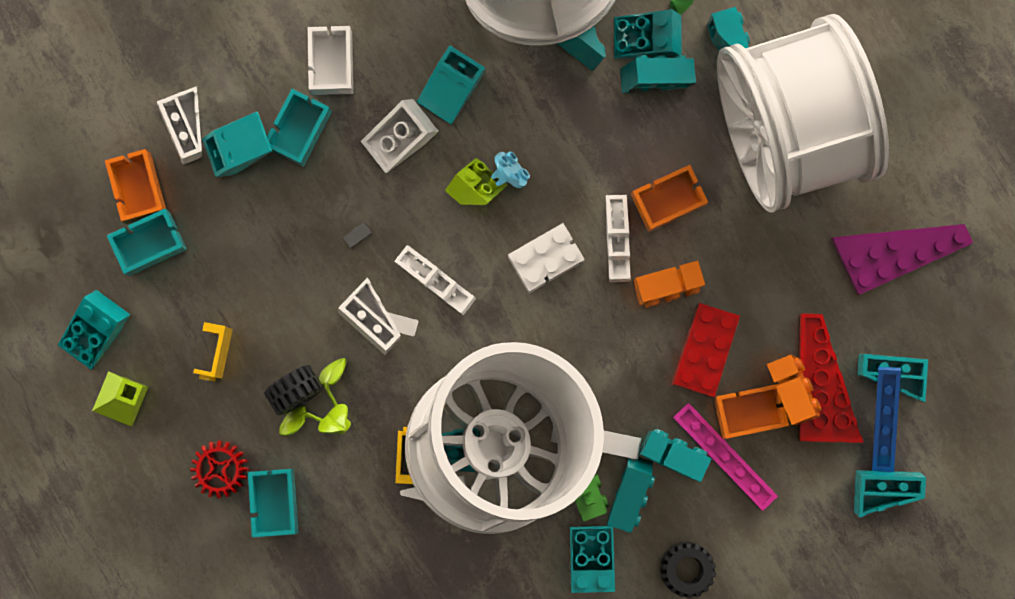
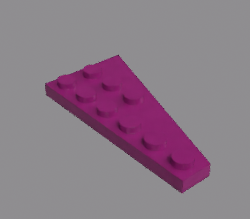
M965 224L831 238L857 295L973 243Z

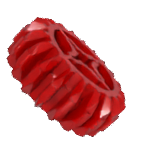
M217 441L216 447L213 442H209V449L206 446L201 447L204 454L201 452L195 453L199 460L192 459L191 463L197 465L196 468H190V472H196L197 474L192 476L191 480L198 479L199 482L195 484V487L199 488L203 485L201 493L205 494L209 490L208 497L210 498L214 496L215 492L217 499L222 498V492L226 498L230 497L229 490L236 494L238 490L235 485L240 488L243 487L244 484L239 480H247L248 478L246 475H242V471H249L248 467L242 468V464L247 463L248 460H240L244 452L240 451L236 454L235 452L238 449L236 445L230 450V442H226L224 447L222 441ZM224 452L230 458L221 462L214 457L213 453ZM206 459H208L210 470L204 476L203 467ZM235 463L236 473L233 480H231L229 468ZM216 464H218V466L225 465L224 468L221 470L223 473L222 475L221 473L214 474L215 471L218 469ZM217 477L222 482H225L227 486L222 488L215 487L209 481Z

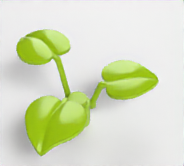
M346 358L330 363L319 376V381L324 386L334 408L321 419L306 412L307 408L305 406H299L289 412L283 419L279 430L280 436H289L296 433L302 427L307 417L320 422L318 430L324 434L338 433L341 435L350 428L351 422L347 419L348 407L345 404L338 405L330 391V385L337 383L344 372Z

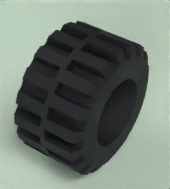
M304 365L275 381L265 390L264 395L277 416L285 415L318 395L323 389V385L311 366Z
M681 542L678 545L671 546V549L664 553L665 556L661 559L660 567L661 578L666 587L680 597H699L701 593H706L709 590L710 585H713V578L716 577V564L713 562L712 555L705 548L692 542ZM692 557L700 565L699 575L692 582H682L676 576V565L681 559Z

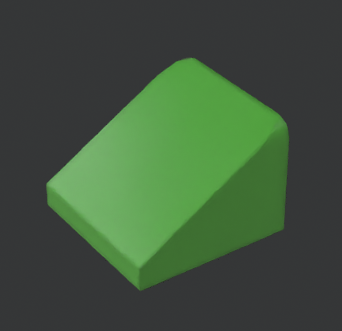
M670 0L669 6L682 15L693 4V0Z

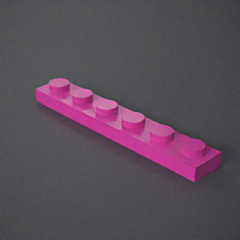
M689 403L673 417L704 451L708 452L712 460L761 511H764L778 497Z

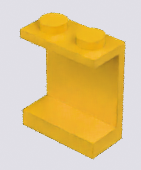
M204 322L202 331L219 335L212 371L194 369L193 373L199 374V379L215 382L216 378L222 379L233 329Z
M403 427V431H398L395 483L413 484L410 474H403L404 442L407 427Z

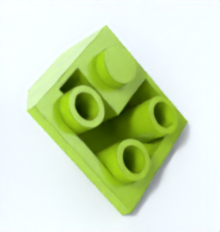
M475 158L455 175L445 191L461 205H487L508 185L503 183L497 186L496 182L499 181V178L492 179L491 176L494 172L485 163Z
M108 371L92 411L132 427L148 386Z

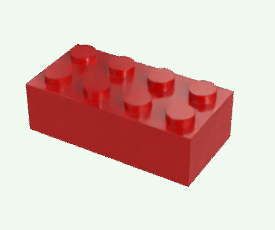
M702 303L696 305L671 385L710 398L715 397L740 318L739 315Z

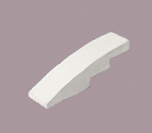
M606 195L609 282H630L627 195Z
M408 245L394 261L462 315L466 313L476 300L473 295Z
M553 426L550 442L557 443V436ZM604 431L602 452L638 460L642 438Z

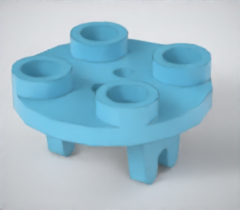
M511 151L508 153L499 152L495 156L497 170L492 174L491 178H499V181L496 182L497 186L509 182L516 188H523L527 184L530 175L526 169L520 166L517 162V156Z

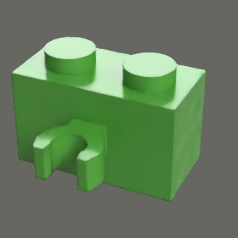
M594 475L588 487L575 500L583 522L607 513L606 508L609 507L606 496H601L598 489L602 486L598 475Z

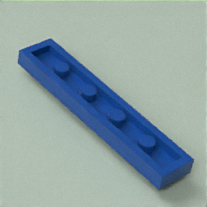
M878 367L872 471L894 472L901 378L900 368Z

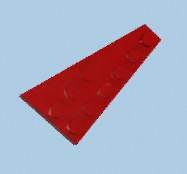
M801 313L799 359H801L805 371L802 372L803 376L810 380L813 391L810 393L813 398L818 400L822 411H819L820 417L799 425L798 441L864 443L851 407V401L842 373L839 370L836 354L830 342V335L823 314Z

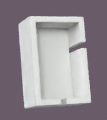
M331 26L333 36H329L327 27H308L310 93L312 95L354 94L353 46L350 26Z
M564 223L508 254V259L528 293L545 285V277L550 282L584 262L585 259L575 243L570 244L573 239Z

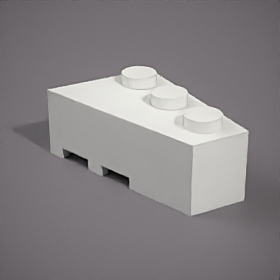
M197 86L157 101L158 109L182 164L184 165L202 158Z
M367 277L338 308V313L386 355L400 340L401 335Z

